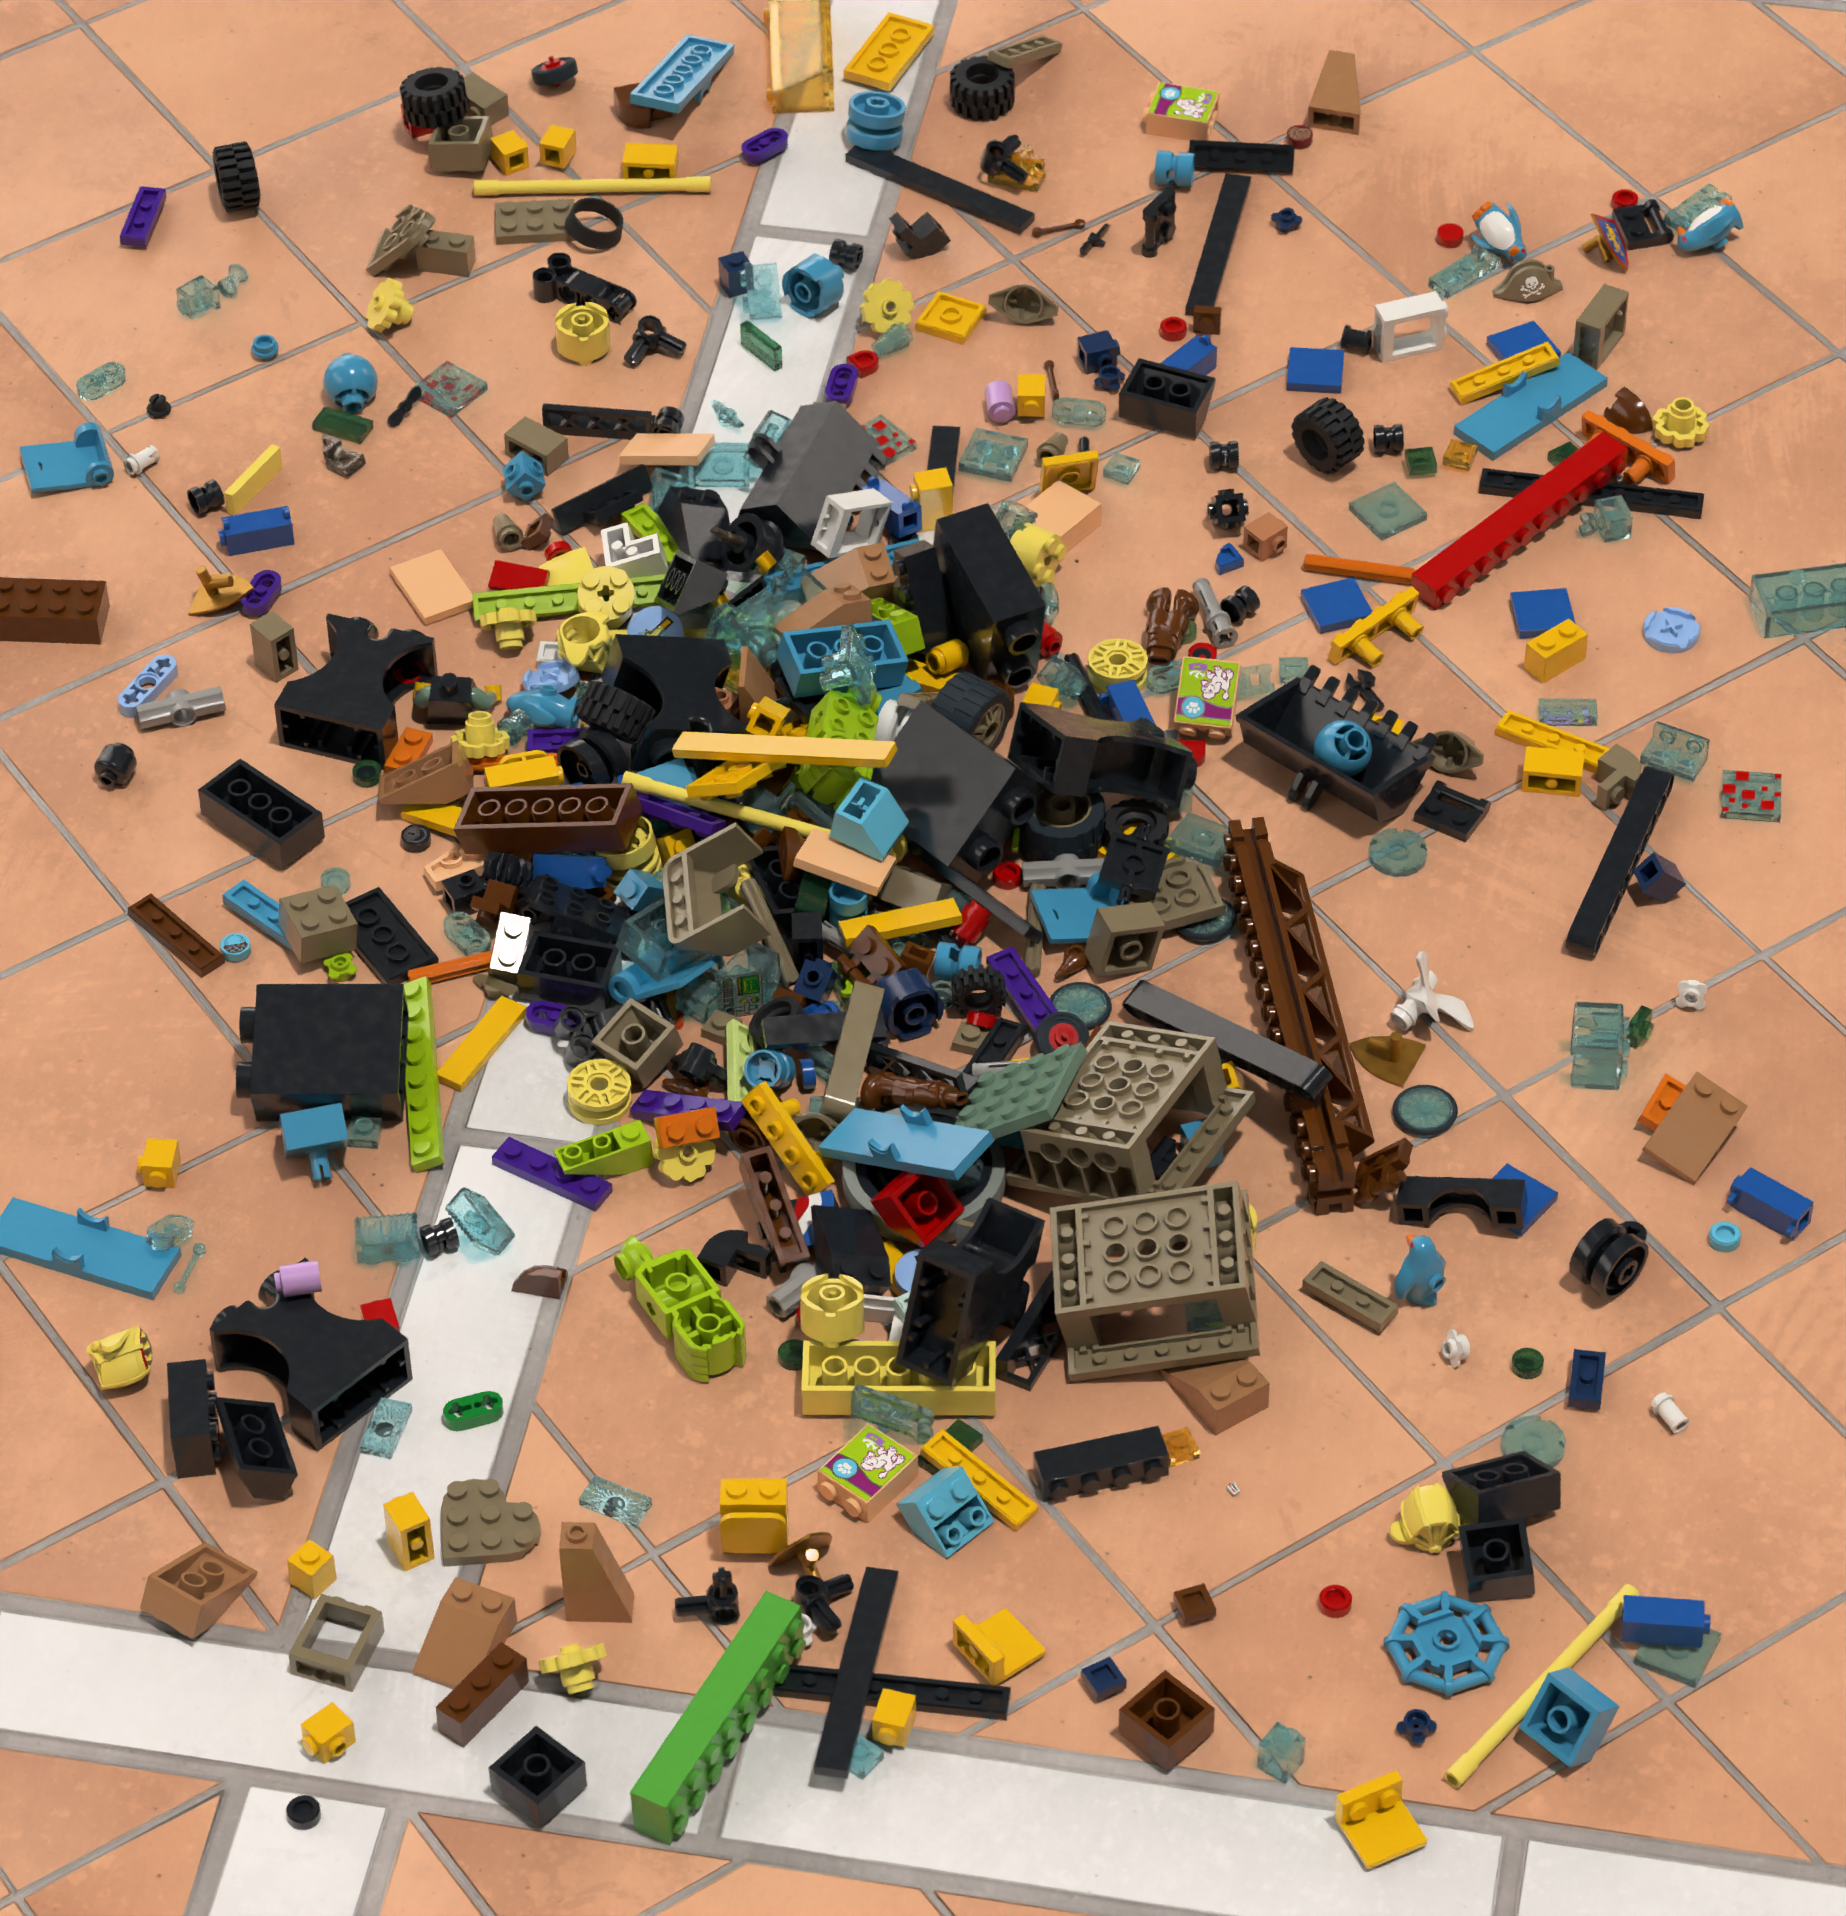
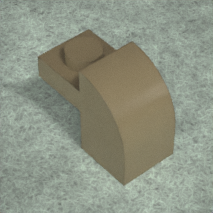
M1615 744L1598 758L1596 780L1601 783L1598 785L1596 806L1604 811L1613 804H1618L1623 797L1630 799L1641 775V764L1638 758L1618 744Z

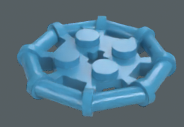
M1441 1591L1439 1595L1412 1604L1403 1603L1398 1608L1399 1614L1389 1635L1383 1639V1645L1393 1657L1402 1674L1401 1679L1405 1683L1413 1682L1445 1693V1697H1452V1693L1482 1683L1490 1684L1495 1680L1496 1669L1504 1652L1510 1646L1509 1639L1503 1636L1491 1615V1608L1488 1605H1479L1449 1595L1448 1591ZM1440 1609L1439 1611H1436V1612H1433V1613H1430V1614H1427V1615H1423L1424 1613H1428V1612H1431V1611ZM1452 1610L1467 1614L1468 1616L1462 1615V1618L1454 1616V1611ZM1412 1623L1417 1626L1412 1634H1404L1408 1624ZM1482 1624L1487 1635H1481L1476 1625ZM1441 1638H1446L1448 1641L1454 1640V1642L1449 1646L1442 1645ZM1412 1648L1417 1658L1410 1662L1403 1649ZM1481 1649L1490 1650L1485 1662L1478 1658ZM1426 1667L1434 1675L1444 1674V1679L1422 1672V1670ZM1467 1668H1471L1473 1671L1453 1679V1673Z

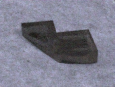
M328 435L322 436L324 445L322 450L328 470L349 478L366 464L364 455L344 449L341 439Z

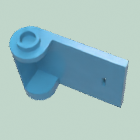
M89 422L78 426L74 432V441L19 446L32 493L102 486L109 483L114 477L113 467L101 428L95 423Z
M1101 871L1089 878L1086 888L1030 890L1029 895L1050 944L1087 942L1097 908L1119 906L1116 900L1120 890L1097 883Z
M656 948L625 970L613 976L609 980L608 989L611 996L617 1002L625 1004L630 998L636 1001L679 989L686 984L690 987L699 981V975L720 962L722 958L716 955L677 967L669 952L662 948Z

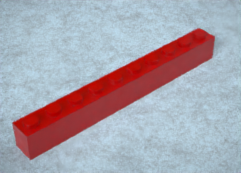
M1604 431L1598 434L1414 571L1411 575V586L1420 593L1418 599L1435 611L1442 605L1449 603L1454 596L1462 590L1468 589L1482 575L1488 574L1495 565L1502 560L1508 559L1515 550L1528 544L1531 538L1539 532L1545 531L1559 517H1564L1571 508L1578 503L1584 502L1591 493L1604 487L1607 481L1615 475L1621 474L1627 467L1628 447Z

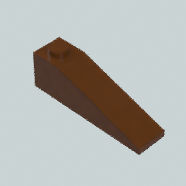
M771 1146L742 1153L739 1171L750 1201L779 1266L782 1267L810 1259L806 1242Z

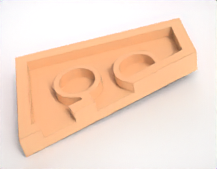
M462 848L458 851L450 850L424 867L425 877L437 892L442 890L441 881L472 869L476 871L478 876H482L483 864L488 854H465ZM506 853L517 857L516 853Z

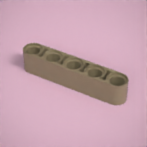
M855 980L820 1110L821 1114L844 1120L854 1109L884 988Z

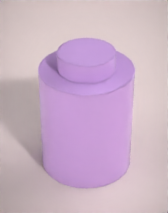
M1002 380L989 383L985 388L989 418L998 423L1011 420L1015 415V405L1010 384Z
M317 1260L279 1266L280 1272L274 1273L276 1292L283 1291L284 1297L322 1292Z

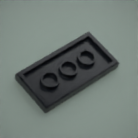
M380 887L346 902L358 923L357 948L355 951L382 984H400L408 980L409 970L439 963L437 955Z

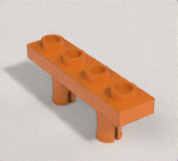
M1587 410L1581 416L1582 434L1590 438L1586 443L1604 431L1628 447L1627 460L1633 463L1623 473V480L1628 485H1636L1647 473L1654 475L1667 484L1676 477L1675 459L1668 453L1661 452L1647 441L1633 436L1625 428L1614 425L1602 415H1597Z

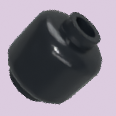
M123 743L106 745L94 764V770L99 781L109 787L126 784L137 766L134 751Z

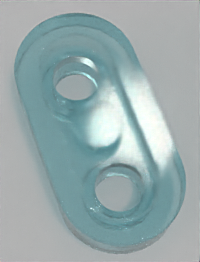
M107 362L84 375L76 383L78 396L87 401L97 400L122 386L126 382L125 367L120 363Z
M1068 397L1059 398L1052 404V417L1061 424L1097 427L1106 421V406L1099 401Z
M1183 659L1170 662L1168 666L1158 665L1149 669L1146 676L1147 688L1157 694L1178 690Z
M454 912L445 917L443 921L445 936L465 956L491 950L489 933L469 914Z
M167 1215L147 1228L146 1242L156 1251H169L170 1248L175 1247L192 1236L194 1221L183 1215Z

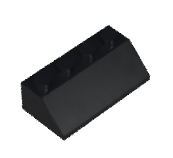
M677 549L654 601L678 615L715 601L718 595L722 596L728 586L729 580L726 579L728 573Z

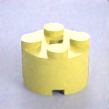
M585 302V306H576V303H571L564 306L556 314L557 351L565 358L587 366L610 350V322L605 308L592 302Z
M1025 523L1023 525L1026 528L1023 531L1018 529L1010 542L1036 587L1043 585L1049 587L1054 582L1055 570L1059 561H1062L1066 556L1067 546L1062 544V539L1059 535L1031 523Z
M611 566L594 568L586 572L579 583V613L589 611L607 613L609 615V621L606 623L608 629L619 628L631 616L634 609V587L632 581L622 569ZM603 595H608L609 601H604Z
M823 1274L806 1281L801 1288L800 1295L801 1331L810 1338L821 1341L828 1348L838 1347L841 1342L850 1340L864 1332V1293L861 1283L850 1276L839 1274V1279H828V1274Z

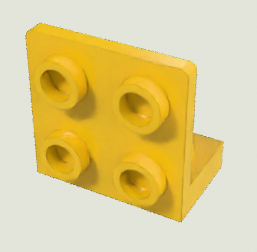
M1002 1609L980 1624L972 1623L964 1614L953 1620V1645L991 1685H998L1045 1655V1648L1008 1609Z
M1397 1770L1336 1795L1335 1820L1367 1869L1374 1868L1427 1844L1426 1836L1402 1802L1403 1779Z

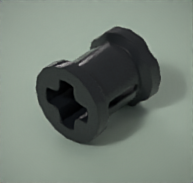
M1346 325L1343 330L1340 347L1342 349L1351 347L1362 350L1363 354H1368L1373 340V330L1364 332L1352 329L1351 325Z

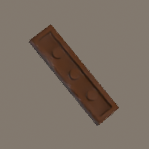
M149 894L127 908L128 915L201 978L225 964V957L154 895Z

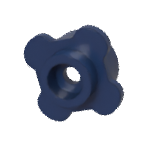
M1284 208L1279 213L1271 215V220L1276 222V228L1284 233L1293 232L1297 225L1302 223V217L1297 216L1292 208Z
M1106 365L1100 368L1099 377L1094 380V384L1096 387L1116 391L1120 389V382L1125 379V374L1116 366Z
M1413 1709L1405 1714L1404 1721L1397 1723L1396 1730L1399 1734L1408 1736L1412 1743L1420 1745L1425 1742V1737L1429 1733H1434L1437 1730V1724L1434 1720L1430 1719V1716L1425 1711Z

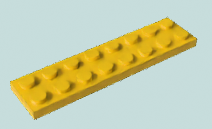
M798 716L782 726L777 736L806 737L809 723L804 724ZM727 760L687 785L688 798L700 797L702 801L714 799L718 795H725L726 799L737 798L743 795L745 789L756 787L758 781L772 777V772L784 769L787 766L786 763Z

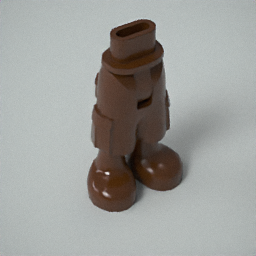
M1162 587L1150 593L1147 599L1146 607L1149 615L1145 627L1147 634L1146 654L1148 656V663L1152 665L1168 666L1170 664V661L1175 658L1181 640H1183L1187 633L1189 620L1198 614L1199 602L1197 598L1184 589L1176 591L1174 608L1170 613L1172 593L1169 588Z
M879 1071L878 1074H869L864 1080L860 1092V1102L863 1109L870 1111L877 1110L880 1105L891 1106L894 1103L896 1105L904 1104L905 1106L932 1109L941 1107L942 1109L950 1110L955 1106L966 1104L969 1100V1095L967 1092L959 1091L957 1087L947 1084L942 1080L929 1081L912 1076L905 1078L892 1072Z

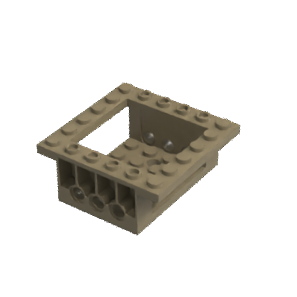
M1107 1021L1085 1048L1087 1054L1053 1119L1020 1130L1025 1152L1006 1174L1007 1183L1010 1186L1095 1201L1192 1187L1255 1104L1254 1091L1226 1086L1215 1037ZM1174 1108L1209 1114L1161 1178L1155 1180L1146 1140L1168 1111Z
M1238 1181L1050 1207L1055 1315L1067 1346L1068 1370L1071 1382L1260 1356L1249 1196L1247 1189H1240ZM1183 1241L1188 1243L1182 1250L1176 1251L1171 1249L1177 1242ZM1144 1247H1156L1152 1254H1140ZM1120 1250L1125 1252L1119 1259L1113 1260L1108 1258L1114 1251ZM1216 1299L1225 1325V1329L1101 1346L1099 1315Z

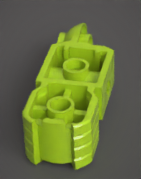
M866 675L859 681L856 680L851 684L846 693L830 690L811 710L806 737L874 741L879 720L875 712L880 706L882 695L877 693V688L872 678ZM801 764L798 782L805 794L813 790L815 793L812 796L816 800L826 805L835 802L836 804L833 808L837 810L861 776L869 780L872 779L873 768Z
M631 1235L622 1244L620 1253L614 1256L617 1272L625 1282L628 1280L635 1281L637 1301L667 1340L674 1337L675 1358L689 1377L696 1381L709 1383L710 1375L723 1373L734 1365L742 1368L747 1356L745 1321L728 1300L721 1298V1289L690 1249H677L671 1253H665L653 1258L651 1251L645 1243H640L635 1236Z

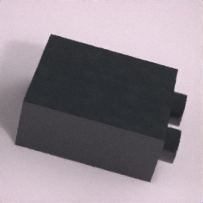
M989 503L936 519L933 546L936 547L955 638L965 643L968 647V661L977 677L985 681H1004L1011 685L1013 689L1027 684L1037 674L1046 612L1045 602Z
M921 700L893 740L896 742L898 750L887 768H874L871 781L890 791L909 820V824L903 834L949 868L978 883L983 874L992 872L999 865L1004 853L1003 845L1017 825L1024 824L1032 817L1037 808V796L1044 786L957 722Z
M257 984L255 1007H241L240 1041L241 1043H253L252 1062H237V1098H251L257 1121H279L280 1114L337 1103L342 1104L345 1121H404L409 1008L404 984Z

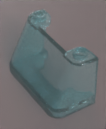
M791 557L783 563L782 567L785 570L781 576L777 578L775 576L771 577L766 588L739 606L734 607L726 602L717 606L710 620L705 638L724 639L728 652L741 657L742 646H748L762 666L765 664L771 665L777 660L776 654L781 639L773 632V626L827 588L794 557Z

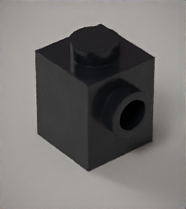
M474 869L441 881L443 901L455 920L477 913V911L470 907L472 897L474 895L483 898L488 883L484 878L480 879Z

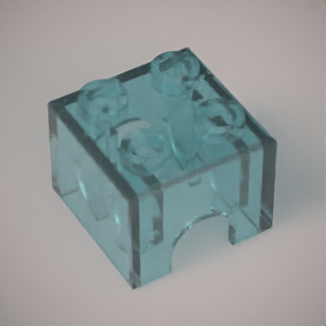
M1575 1003L1571 1033V1055H1573L1572 1088L1618 1090L1621 1078H1627L1628 1062L1623 1060V1057L1629 1058L1630 1039H1627L1624 1035H1629L1630 1019L1628 1016H1624L1622 1004Z

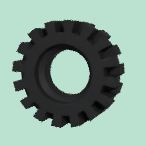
M978 964L977 969L970 965L968 966V971L963 968L960 969L959 975L955 973L953 980H951L952 1005H954L956 1011L960 1010V1015L965 1016L970 1010L994 1015V1010L999 1013L1002 1010V1006L1005 1007L1007 1000L1005 977L1001 975V971L998 969L993 972V967L989 965L987 969H984L983 964ZM976 990H984V991H986V992H983V993H972L973 991H976Z

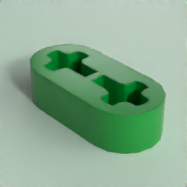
M484 1391L448 1401L443 1408L444 1424L452 1431H463L494 1423L502 1418L504 1413L502 1397L494 1391ZM486 1405H490L492 1409H487ZM455 1413H459L461 1417H456Z

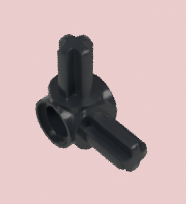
M1014 134L1013 136L1009 135L1002 142H988L980 163L981 170L990 176H998L1004 173L1022 185L1029 174L1011 161L1012 153L1021 146L1019 136Z
M646 315L638 322L637 330L632 336L634 342L624 355V360L630 366H636L647 350L650 351L658 347L676 356H681L687 344L668 334L667 328L662 326L661 321L657 317ZM645 331H652V332H654V333H653V334H647V333H645Z
M692 1042L688 1049L678 1054V1056H673L670 1060L673 1063L672 1069L683 1076L700 1083L709 1080L727 1091V1070L717 1065L715 1053L707 1047Z
M719 1567L718 1571L712 1574L713 1584L706 1590V1595L675 1599L676 1615L682 1617L708 1614V1619H711L712 1622L718 1625H729L736 1622L740 1617L738 1590L736 1585L732 1583L731 1571H725L724 1567Z
M842 1574L823 1581L814 1575L802 1576L795 1584L794 1603L801 1606L802 1614L809 1616L810 1619H815L825 1632L834 1634L842 1624L838 1616L829 1607L831 1598L852 1591L854 1589L852 1578L849 1574Z

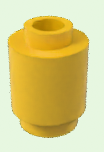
M953 639L933 647L926 654L927 667L934 674H945L958 669L968 663L969 649L959 639Z

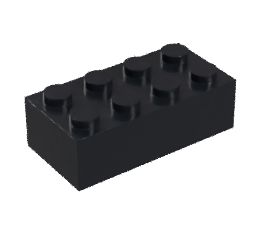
M238 759L198 789L200 809L203 816L282 869L325 838L322 812L242 759Z

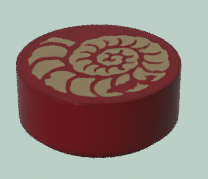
M1295 125L1287 130L1286 141L1288 145H1295L1296 149H1303L1312 144L1313 132L1307 126Z

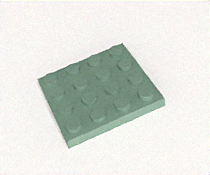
M1082 1042L1071 1046L1065 1044L1052 1053L1046 1055L1040 1053L1024 1063L1018 1064L1015 1062L1006 1066L1001 1071L984 1073L977 1079L978 1085L969 1094V1100L959 1112V1117L954 1125L988 1130L993 1138L997 1139L1053 1119L1087 1054V1050Z

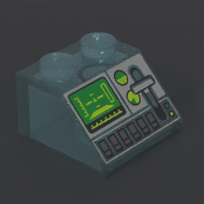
M758 942L736 953L715 974L717 1010L736 1017L754 1015L762 1006L774 1000L773 995L776 987H781L780 953Z

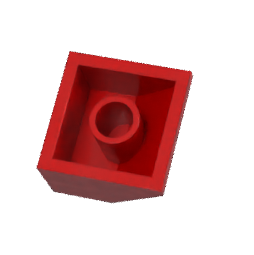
M902 1171L870 1201L889 1228L920 1247H926L965 1210L944 1178Z

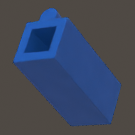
M1204 334L1201 337L1196 335L1160 364L1208 375L1217 368V347L1211 344V339L1208 335Z
M875 476L868 478L867 485L861 487L860 490L874 488L892 502L884 525L886 530L898 538L922 530L920 504L913 501L884 479L879 480Z
M288 506L221 517L223 529L218 530L220 545H226L228 556L295 545Z
M1135 680L1108 685L1107 692L1100 694L1098 697L1102 705L1107 704L1113 721H1134L1142 717L1155 724Z
M567 852L533 854V880L537 875L543 876L548 873L560 883L570 887L591 889L605 887L606 877H610L612 874V868L606 865V857Z
M1751 1167L1742 1176L1738 1175L1733 1180L1730 1187L1731 1193L1727 1198V1203L1731 1207L1793 1241L1810 1224L1814 1204L1812 1200Z
M1623 1595L1621 1642L1702 1648L1703 1634H1710L1711 1615L1705 1614V1601Z

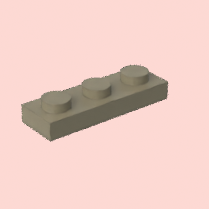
M1320 1261L1303 1279V1289L1379 1333L1398 1314V1304L1323 1261Z

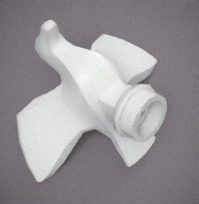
M1425 951L1419 952L1416 955V962L1420 976L1413 980L1414 985L1406 991L1407 999L1405 1003L1394 1006V1010L1390 1013L1391 1020L1399 1028L1407 1031L1411 1026L1416 1025L1417 1017L1422 1013H1429L1435 1021L1439 1022L1440 1019L1437 1011H1441L1453 1017L1467 1030L1472 1031L1474 1028L1473 1020L1464 1001L1453 996L1434 993L1433 988L1438 978L1429 970L1428 953Z

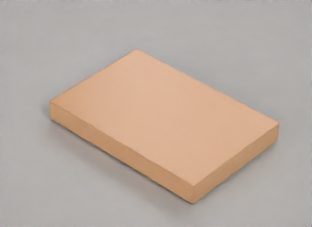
M636 433L619 455L620 465L698 466L715 444L714 434Z
M441 549L390 567V575L425 625L473 608L471 591Z
M813 828L797 853L793 866L877 896L893 870L897 858L887 854L884 860L880 861L830 837V833Z

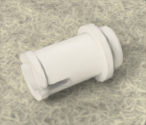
M149 445L135 455L129 454L126 460H124L126 471L131 475L142 473L143 468L159 461V454L152 455L158 450L153 445Z
M1663 1392L1652 1400L1653 1413L1660 1415L1674 1434H1678L1688 1427L1690 1421L1675 1404V1398L1672 1395Z

